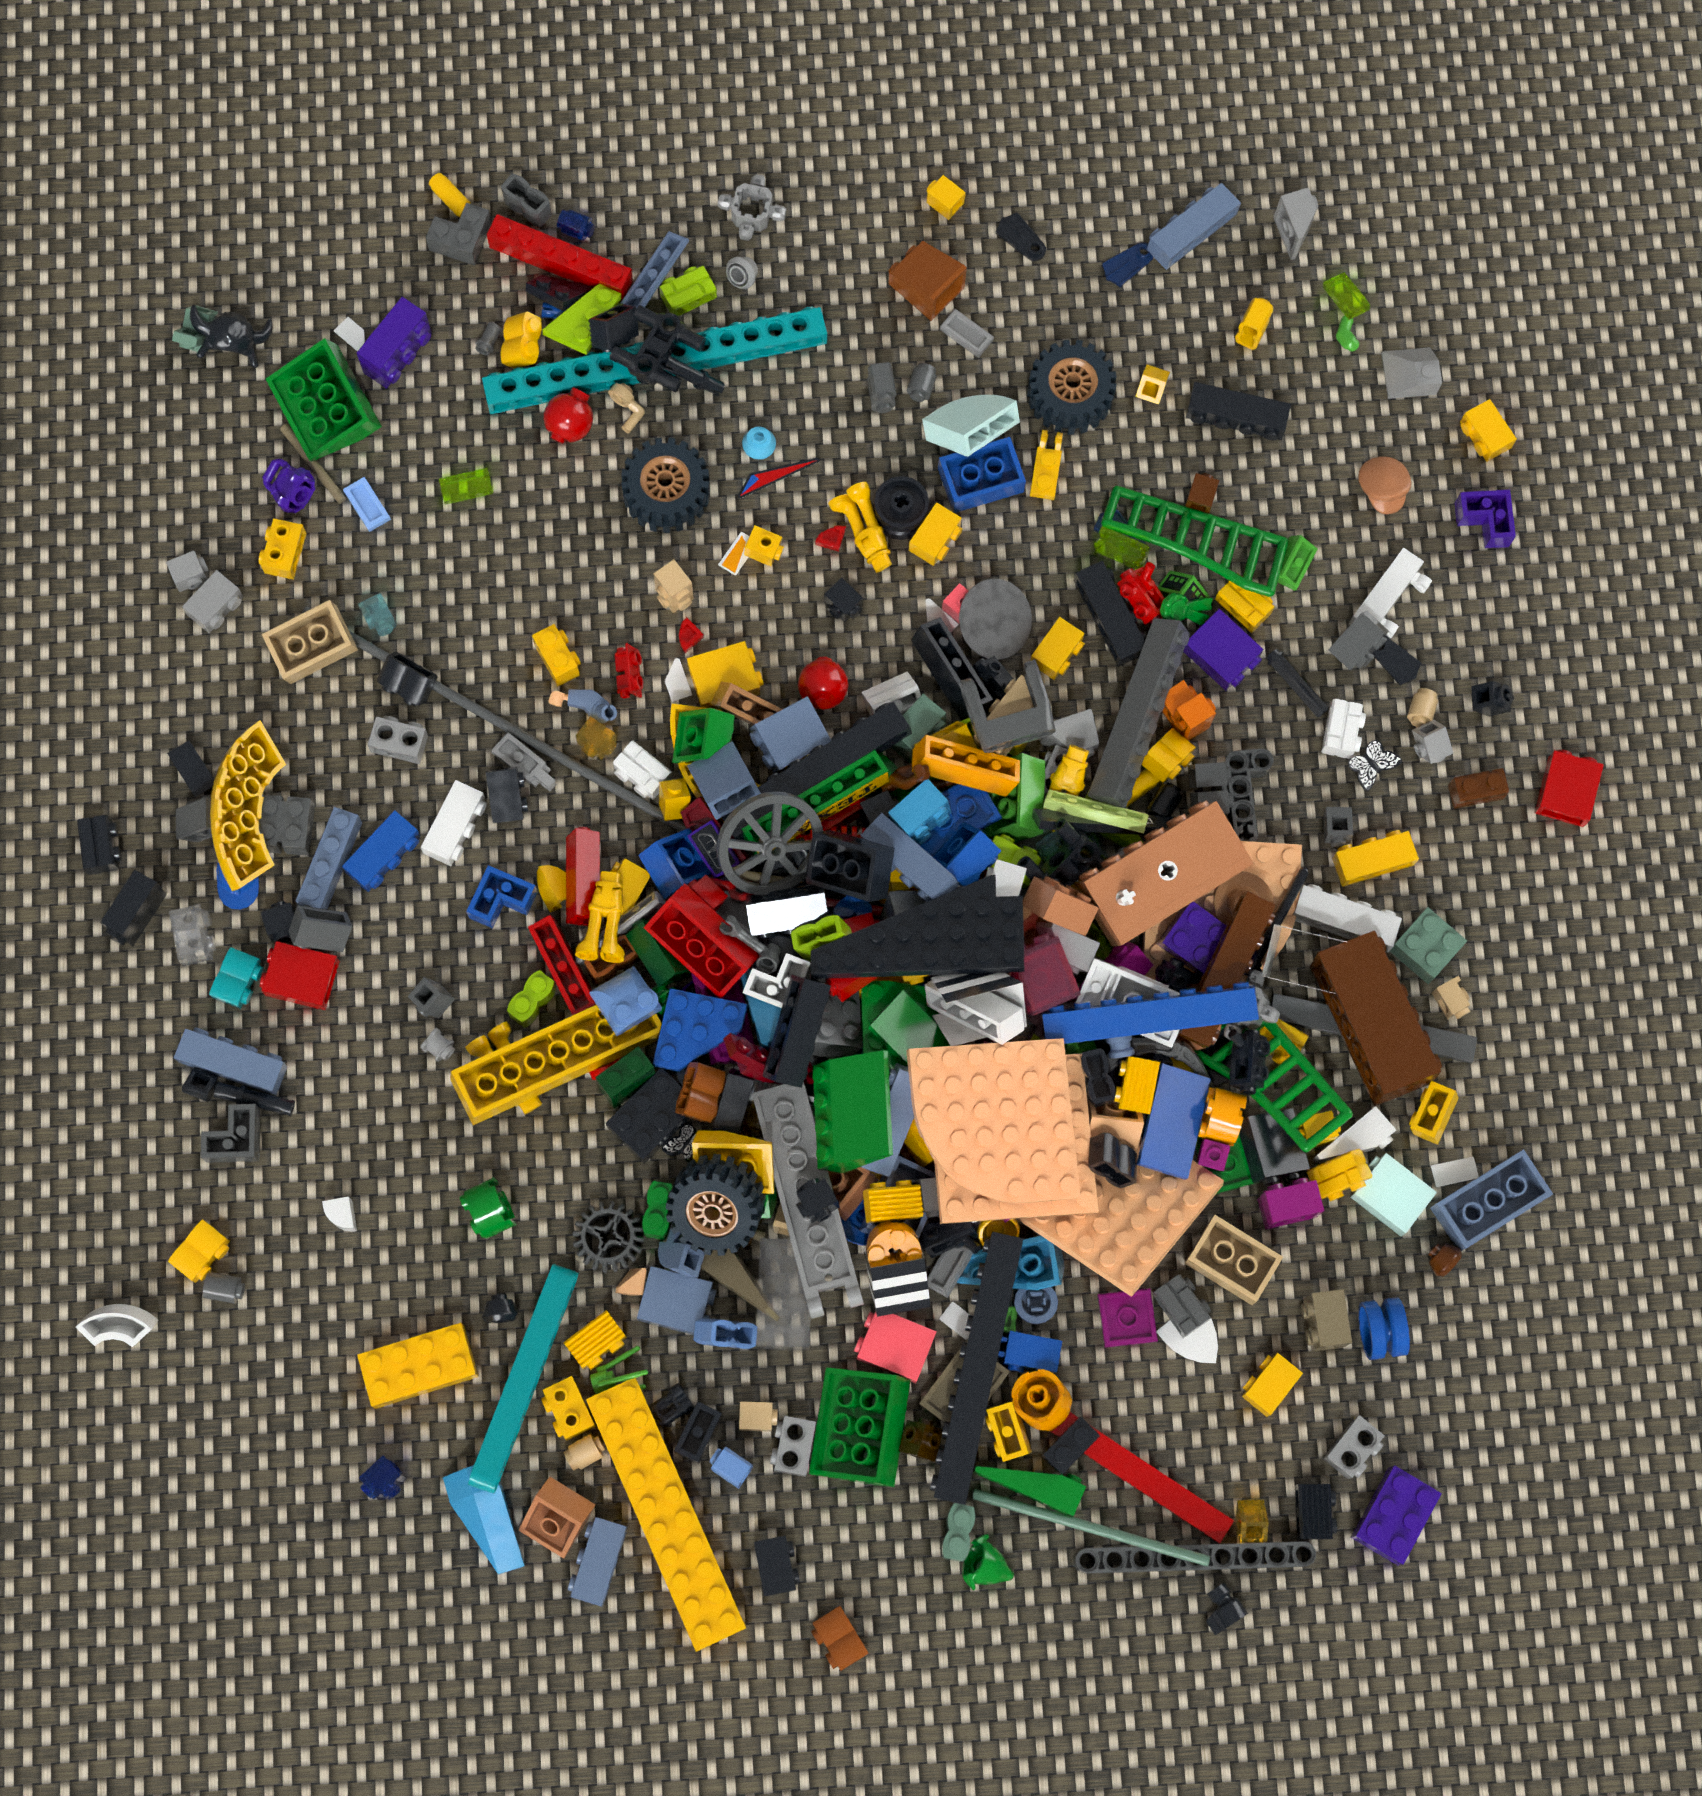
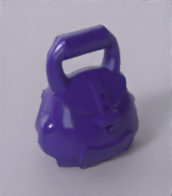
M283 459L272 460L262 476L266 489L271 492L281 510L287 513H297L304 509L315 490V479L310 471L302 467L294 468ZM282 466L283 469L280 470L273 484H270L278 469Z

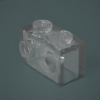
M200 904L169 911L178 961L183 966L213 960L212 951H216V944L213 935L209 936L208 927L212 925L209 912L204 911Z

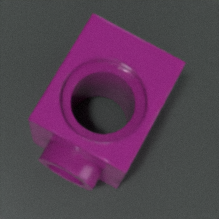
M1202 1138L1196 1164L1224 1172L1230 1146Z

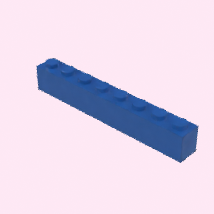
M1249 982L1233 983V988L1223 989L1222 985L1208 986L1205 992L1196 993V989L1191 988L1180 990V995L1169 996V992L1154 993V998L1143 999V995L1129 996L1126 1002L1117 1003L1116 998L1101 1000V1005L1090 1006V1002L1075 1003V1008L1064 1009V1005L1050 1006L1048 1011L1042 1014L1045 1038H1064V1044L1259 1020L1255 985L1249 986Z

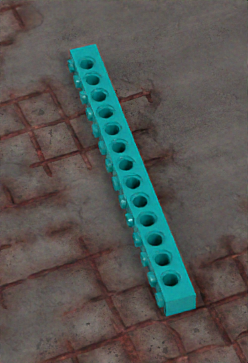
M806 307L799 312H782L775 317H758L751 322H734L727 327L707 328L705 331L698 332L697 334L706 338L704 346L709 347L708 350L698 352L680 343L676 346L671 357L697 370H705L827 344V330L821 307ZM803 326L805 329L797 331L794 327ZM779 331L781 332V334L778 336H772L770 332ZM748 336L757 337L754 341H748L745 338ZM731 341L733 342V344L730 346H724L722 345V342ZM638 342L631 347L622 349L635 355L638 354L644 342ZM683 351L685 352V354L682 356H675L674 352ZM590 352L579 358L566 357L561 359L560 362H542L535 367L526 369L518 367L511 372L502 374L494 372L482 378L490 415L548 403L558 394L570 393L572 387L586 394L610 390L615 383H624L629 386L640 382L628 372V368L610 360L611 352ZM604 366L612 367L610 371L601 370ZM644 366L640 370L643 372H648L652 368ZM580 371L588 372V374L583 377L577 375V373ZM556 376L564 377V379L559 382L552 380ZM532 381L540 382L539 385L535 387H531L528 385ZM508 386L515 387V389L511 392L504 391V389Z

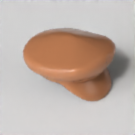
M1391 457L1372 458L1361 466L1358 474L1361 488L1379 513L1393 514L1403 507L1406 494L1411 489L1412 482L1408 470L1401 462Z

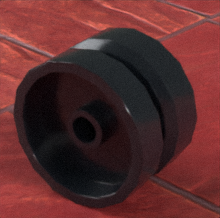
M904 476L890 478L881 484L876 491L873 511L877 522L883 527V532L887 537L905 540L915 535L928 515L929 498L927 491L915 479Z

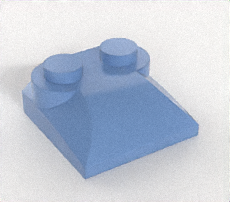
M634 966L589 992L616 1036L662 1010L657 994L648 987Z

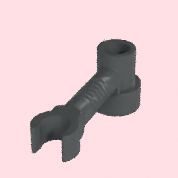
M728 915L726 923L731 926L722 922L719 927L720 931L725 935L737 937L759 954L756 965L761 972L766 974L775 972L779 964L780 947L773 943L765 946L742 929V926L734 916Z

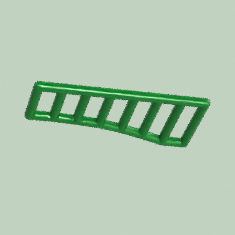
M1114 486L1112 488L1101 521L1103 528L1173 551L1212 570L1244 590L1267 597H1272L1275 594L1289 542L1284 536L1121 486ZM1120 497L1134 501L1127 524L1113 520ZM1144 504L1158 508L1151 532L1136 528ZM1167 512L1182 516L1174 541L1160 536ZM1191 519L1206 523L1198 551L1184 546ZM1215 526L1230 530L1220 564L1207 557ZM1239 533L1253 537L1243 577L1229 569ZM1263 541L1277 545L1267 585L1252 581Z
M1263 1021L1261 1026L1255 1030L1260 1031L1265 1026L1274 1036L1268 1041L1271 1048L1270 1053L1281 1045L1290 1056L1269 1073L1268 1079L1264 1081V1088L1256 1089V1094L1250 1096L1273 1117L1299 1148L1307 1153L1353 1116V1112L1276 1023ZM1222 1024L1221 1030L1226 1027V1024ZM1231 1040L1212 1056L1200 1050H1194L1203 1064L1230 1080L1229 1074L1231 1069L1222 1064L1221 1061L1231 1054L1233 1044ZM1298 1064L1307 1075L1274 1102H1271L1262 1092ZM1314 1083L1323 1094L1293 1119L1289 1120L1280 1110ZM1331 1102L1339 1111V1114L1310 1138L1306 1139L1297 1128Z

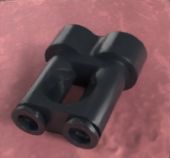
M679 1383L669 1388L670 1392L649 1406L651 1412L654 1415L656 1413L659 1417L658 1422L662 1428L668 1426L682 1415L690 1414L695 1408ZM674 1403L676 1406L674 1409L663 1416L660 1414L661 1410Z

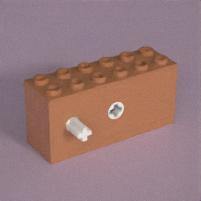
M1205 800L1197 803L1188 809L1189 815L1186 816L1184 813L1176 816L1166 823L1168 826L1166 829L1163 827L1157 828L1145 835V842L1142 843L1140 840L1130 844L1123 849L1124 854L1122 856L1119 854L1113 855L1100 863L1102 865L1101 869L1098 870L1096 867L1079 876L1081 881L1076 883L1075 886L1081 891L1080 893L1091 897L1090 903L1099 908L1095 919L1112 947L1127 943L1254 864L1217 801L1208 803Z

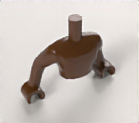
M912 763L897 768L890 775L889 782L881 786L882 792L888 790L891 793L897 789L908 790L917 788L923 781L930 778L929 768L927 765L922 766L921 764L912 767ZM941 779L930 780L938 790L956 784Z

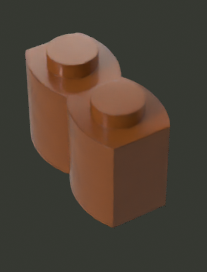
M625 935L617 937L618 944L625 952L623 962L611 963L604 961L600 956L601 949H599L597 960H585L586 970L595 984L610 980L618 970L629 968L639 959L638 954Z
M690 1062L684 1075L683 1088L678 1096L675 1113L701 1122L711 1123L712 1119L717 1116L719 1109L718 1096L724 1091L726 1084L725 1072L698 1062Z
M841 1606L812 1623L815 1629L811 1630V1633L818 1645L824 1643L829 1653L825 1654L833 1669L838 1667L842 1671L869 1654Z

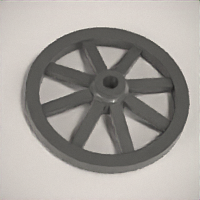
M766 792L747 799L730 813L718 835L717 858L723 873L738 889L754 895H768L772 891L792 888L798 885L807 877L812 840L787 842L807 820H809L811 825L812 837L813 832L823 831L818 815L806 801L791 793ZM773 804L771 832L766 833L750 812L762 806ZM782 804L801 810L802 813L780 835ZM743 818L760 837L759 842L730 838L734 829ZM728 848L758 851L759 853L732 869L728 857ZM809 850L805 860L797 869L785 856L786 852ZM766 860L759 883L747 881L739 876ZM775 861H780L790 875L769 883Z

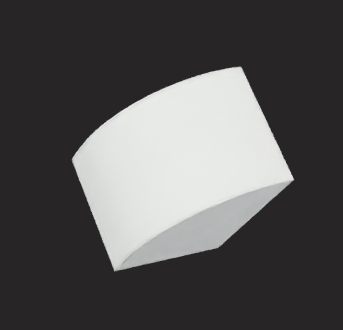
M349 1196L322 1201L326 1216L335 1226L345 1231H357L353 1202Z

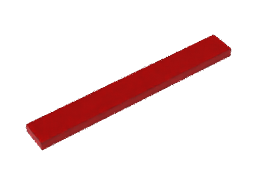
M1069 1412L1065 1421L1050 1432L1060 1437L1078 1417ZM1092 1427L1100 1437L1083 1453L1084 1455L1218 1544L1221 1543L1234 1520Z

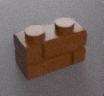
M1503 768L1495 769L1491 772L1485 771L1454 777L1448 784L1454 809L1503 800L1509 793Z

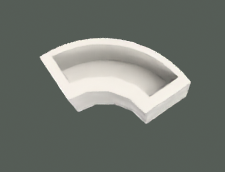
M112 1304L93 1310L77 1324L76 1328L94 1346L104 1340L116 1339L124 1341L133 1347L152 1330L158 1319L149 1312L132 1305Z

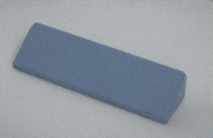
M668 231L620 304L636 306V309L639 305L645 307L688 244L689 239Z

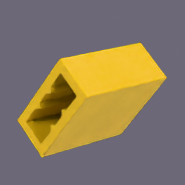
M745 641L687 658V666L701 707L717 708L711 705V702L721 681L732 683L756 696L760 695V686L764 685L760 671L755 672L752 663L756 662L752 648L747 649Z

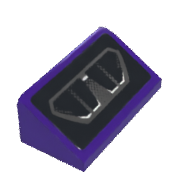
M711 820L690 833L688 838L713 877L718 878L724 875L718 862L716 848L720 829L714 820ZM728 848L730 865L735 867L741 862L733 849Z

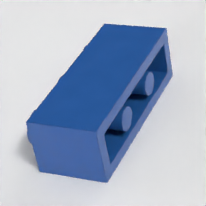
M394 810L344 863L342 868L348 876L367 892L372 888L376 889L383 882V876L389 869L394 870L400 864L404 853L407 850L409 852L418 845L420 834L413 825Z

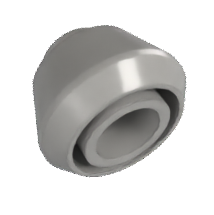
M734 257L726 265L727 278L735 287L748 289L754 284L757 277V265L749 257Z

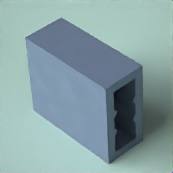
M808 696L750 727L751 740L756 747H760L764 754L762 756L763 762L768 769H772L773 773L788 766L792 761L809 755V752L816 746H824L831 741Z
M733 741L723 746L710 758L687 765L716 820L732 812L747 799L761 794Z
M651 1266L637 1320L694 1335L695 1321L702 1318H710V1316L705 1314L708 1305L713 1306L717 1290L712 1289L713 1282Z

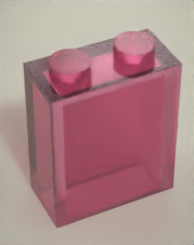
M1048 933L1033 938L1034 943L1028 946L1024 944L1025 972H1010L1011 977L1023 982L1026 1015L1039 1014L1081 995L1058 936H1049Z

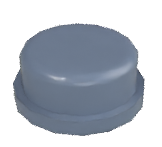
M1052 1287L1040 1290L1018 1289L1015 1294L1014 1305L1021 1319L1027 1323L1041 1324L1053 1317L1057 1310L1058 1299Z

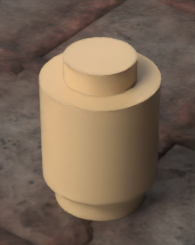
M1420 688L1413 695L1407 715L1408 720L1411 721L1413 726L1420 727L1433 720L1438 704L1437 693L1427 688Z
M590 1433L569 1445V1449L563 1453L574 1471L578 1468L582 1470L603 1458L602 1451L606 1449L600 1437H593Z

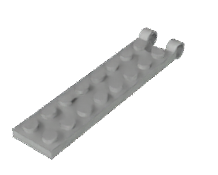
M804 1082L802 1088L783 1084L752 1093L763 1138L765 1141L772 1142L774 1179L811 1319L825 1315L819 1292L844 1285L850 1307L864 1305L838 1209L831 1212V1217L825 1221L811 1223L808 1216L803 1218L796 1207V1204L799 1202L796 1191L809 1180L814 1178L822 1180L825 1178L833 1191L828 1171L817 1169L815 1122ZM831 1275L833 1278L831 1281H826L825 1277Z

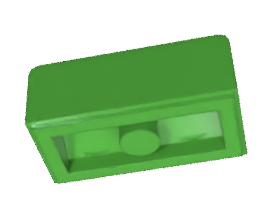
M1302 535L1289 537L1278 583L1294 591L1297 590L1318 549Z

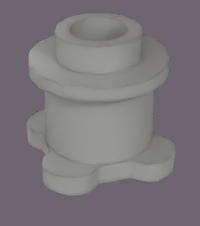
M435 1028L420 1048L425 1053L429 1051L433 1054L437 1062L442 1059L446 1061L455 1050L453 1048L454 1041L447 1040L441 1035L442 1032Z

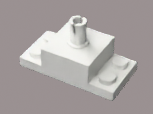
M1094 958L1076 1003L1090 1002V1006L1101 1005L1100 1001L1104 999L1116 998L1118 1003L1126 1002L1127 997L1143 995V999L1154 998L1153 994L1159 992H1169V996L1180 995V993L1169 989L1168 985L1122 966L1116 967ZM1179 1030L1140 1035L1172 1048Z

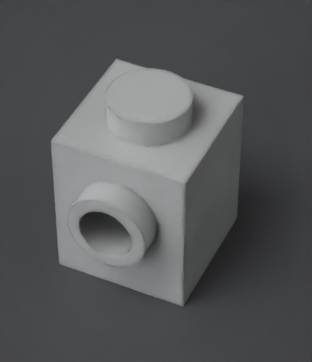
M195 551L166 562L179 592L199 588L207 581L204 572L209 571L204 558H198Z
M1432 720L1412 730L1416 742L1414 749L1419 758H1423L1432 764L1441 762L1445 757L1453 754L1446 727L1436 720Z

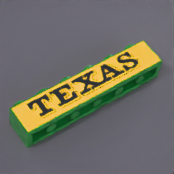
M874 750L801 793L798 797L802 798L813 808L822 822L889 782V770ZM782 805L780 835L802 813L801 810L790 805ZM772 811L756 820L766 833L771 832ZM809 820L801 826L789 841L811 828ZM750 825L742 828L745 841L759 842L760 837ZM752 851L754 855L759 853L758 851Z

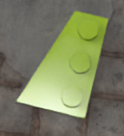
M598 284L542 329L543 335L587 355L592 347V342L590 341L591 332L589 331L591 328L589 327L590 323L588 320L618 305L621 300V293Z

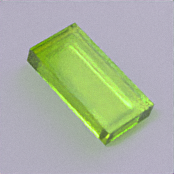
M1345 272L1323 282V288L1348 320L1370 310V303Z
M488 468L439 479L445 505L494 494Z

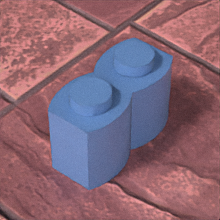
M702 1318L695 1321L693 1340L702 1345L750 1349L756 1346L758 1327L749 1322Z
M725 1447L723 1450L718 1448L709 1461L712 1464L711 1469L714 1473L738 1489L753 1468V1464L728 1447Z

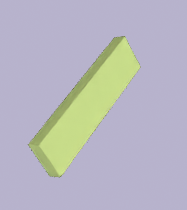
M1051 789L1048 790L1043 808L1140 833H1144L1149 817L1145 813Z

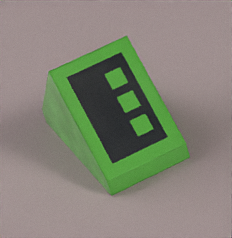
M1171 570L1158 586V589L1165 598L1171 593L1182 594L1187 598V601L1210 597L1193 575Z

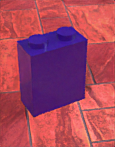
M1219 609L1189 638V642L1183 652L1227 691L1231 686L1236 688L1245 678L1243 674L1248 669L1253 671L1262 661L1260 656L1264 649Z

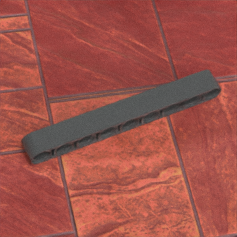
M1308 1542L1175 1545L1211 1556L1207 1567L1200 1564L1195 1566L1190 1564L1189 1561L1174 1557V1562L1171 1566H1165L1161 1562L1162 1553L1141 1547L1086 1548L1075 1554L1073 1563L1076 1570L1084 1574L1292 1568L1311 1565L1316 1559V1550ZM1273 1547L1279 1549L1282 1555L1278 1563L1272 1562L1269 1558V1551ZM1299 1547H1304L1308 1551V1558L1305 1562H1301L1296 1558V1550ZM1246 1548L1251 1549L1255 1555L1254 1561L1251 1564L1245 1563L1242 1559V1552ZM1219 1549L1224 1550L1228 1555V1560L1224 1565L1217 1563L1215 1560V1553ZM1111 1552L1118 1554L1120 1557V1564L1117 1568H1112L1107 1564V1556ZM1137 1552H1143L1147 1556V1563L1144 1567H1138L1134 1563V1555ZM1084 1553L1090 1554L1094 1562L1090 1569H1085L1080 1565L1079 1560Z

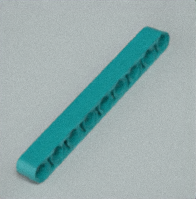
M556 1264L552 1265L472 1469L468 1485L493 1494L496 1492L573 1293L579 1272Z

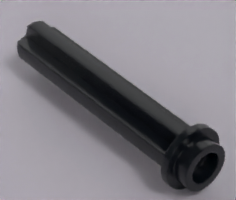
M1275 649L1266 657L1267 665H1272L1316 717H1321L1327 712L1328 706L1283 656L1284 652Z

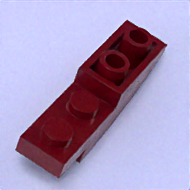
M732 1033L723 1038L729 1058L737 1062L741 1074L763 1082L782 1084L762 1076L770 1048L766 1050L762 1046L758 1047L750 1043L746 1038H740ZM810 1062L804 1085L814 1083L813 1066Z

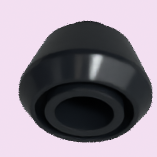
M507 1294L492 1295L491 1300L485 1304L482 1318L486 1323H506L515 1321L519 1313L513 1300L507 1299Z

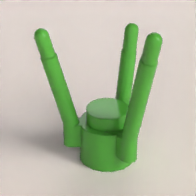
M635 1346L609 1363L597 1367V1373L590 1375L592 1387L596 1395L616 1386L619 1382L648 1374V1370H641L615 1377L613 1371L608 1372L610 1368L638 1352L640 1346ZM644 1384L639 1385L641 1390L646 1388Z

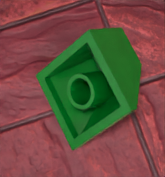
M712 708L679 712L672 762L683 763L710 758L731 741L735 715Z

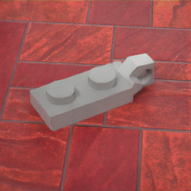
M509 732L491 750L492 754L508 767L517 766L518 772H523L524 780L534 787L540 783L550 792L557 785L555 779L548 775L551 770L546 762Z

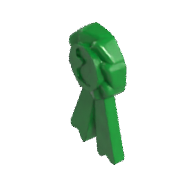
M1171 593L1163 600L1160 613L1163 619L1182 621L1187 618L1202 626L1209 616L1198 611L1212 610L1211 602L1213 598L1205 597L1187 601L1184 595Z

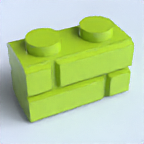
M696 266L690 267L684 272V275L678 278L669 277L659 286L660 296L665 306H667L669 313L677 316L717 298L716 287L704 266L698 268Z

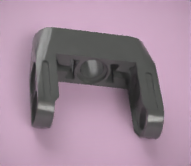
M1035 660L1024 663L1025 681L1034 708L987 721L976 685L970 678L960 681V688L970 721L984 753L1006 749L1055 733L1056 729L1050 702Z

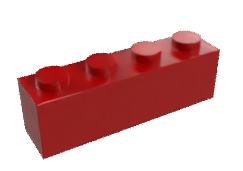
M549 915L528 926L572 1016L595 1006L596 1003L589 994L592 989L580 965L576 963L575 955L557 920Z

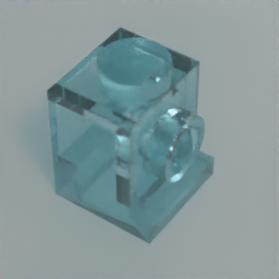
M381 593L358 604L370 630L375 628L379 636H386L393 631V628L397 627Z

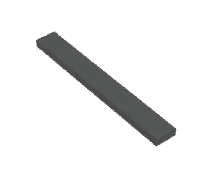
M1273 994L1271 1007L1276 1008L1280 1013V1020L1289 1025L1341 1036L1328 1005ZM1420 1025L1421 1029L1425 1030L1429 1035L1431 1041L1429 1046L1433 1054H1437L1438 1057L1473 1063L1477 1037Z

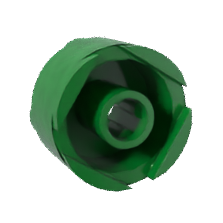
M494 1177L464 1191V1195L459 1197L465 1211L469 1210L473 1218L470 1220V1225L476 1235L480 1234L482 1238L486 1239L516 1225V1222L511 1220L515 1218L509 1200L504 1191H497L495 1186L499 1185V1182Z

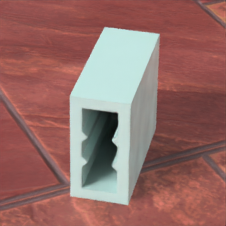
M1385 1153L1381 1158L1376 1156L1368 1165L1373 1175L1372 1178L1365 1181L1366 1187L1356 1190L1350 1198L1399 1236H1403L1437 1192Z

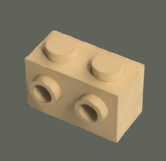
M674 559L653 573L655 590L659 594L657 598L665 609L669 607L675 613L677 610L683 611L691 605L694 599L692 582Z

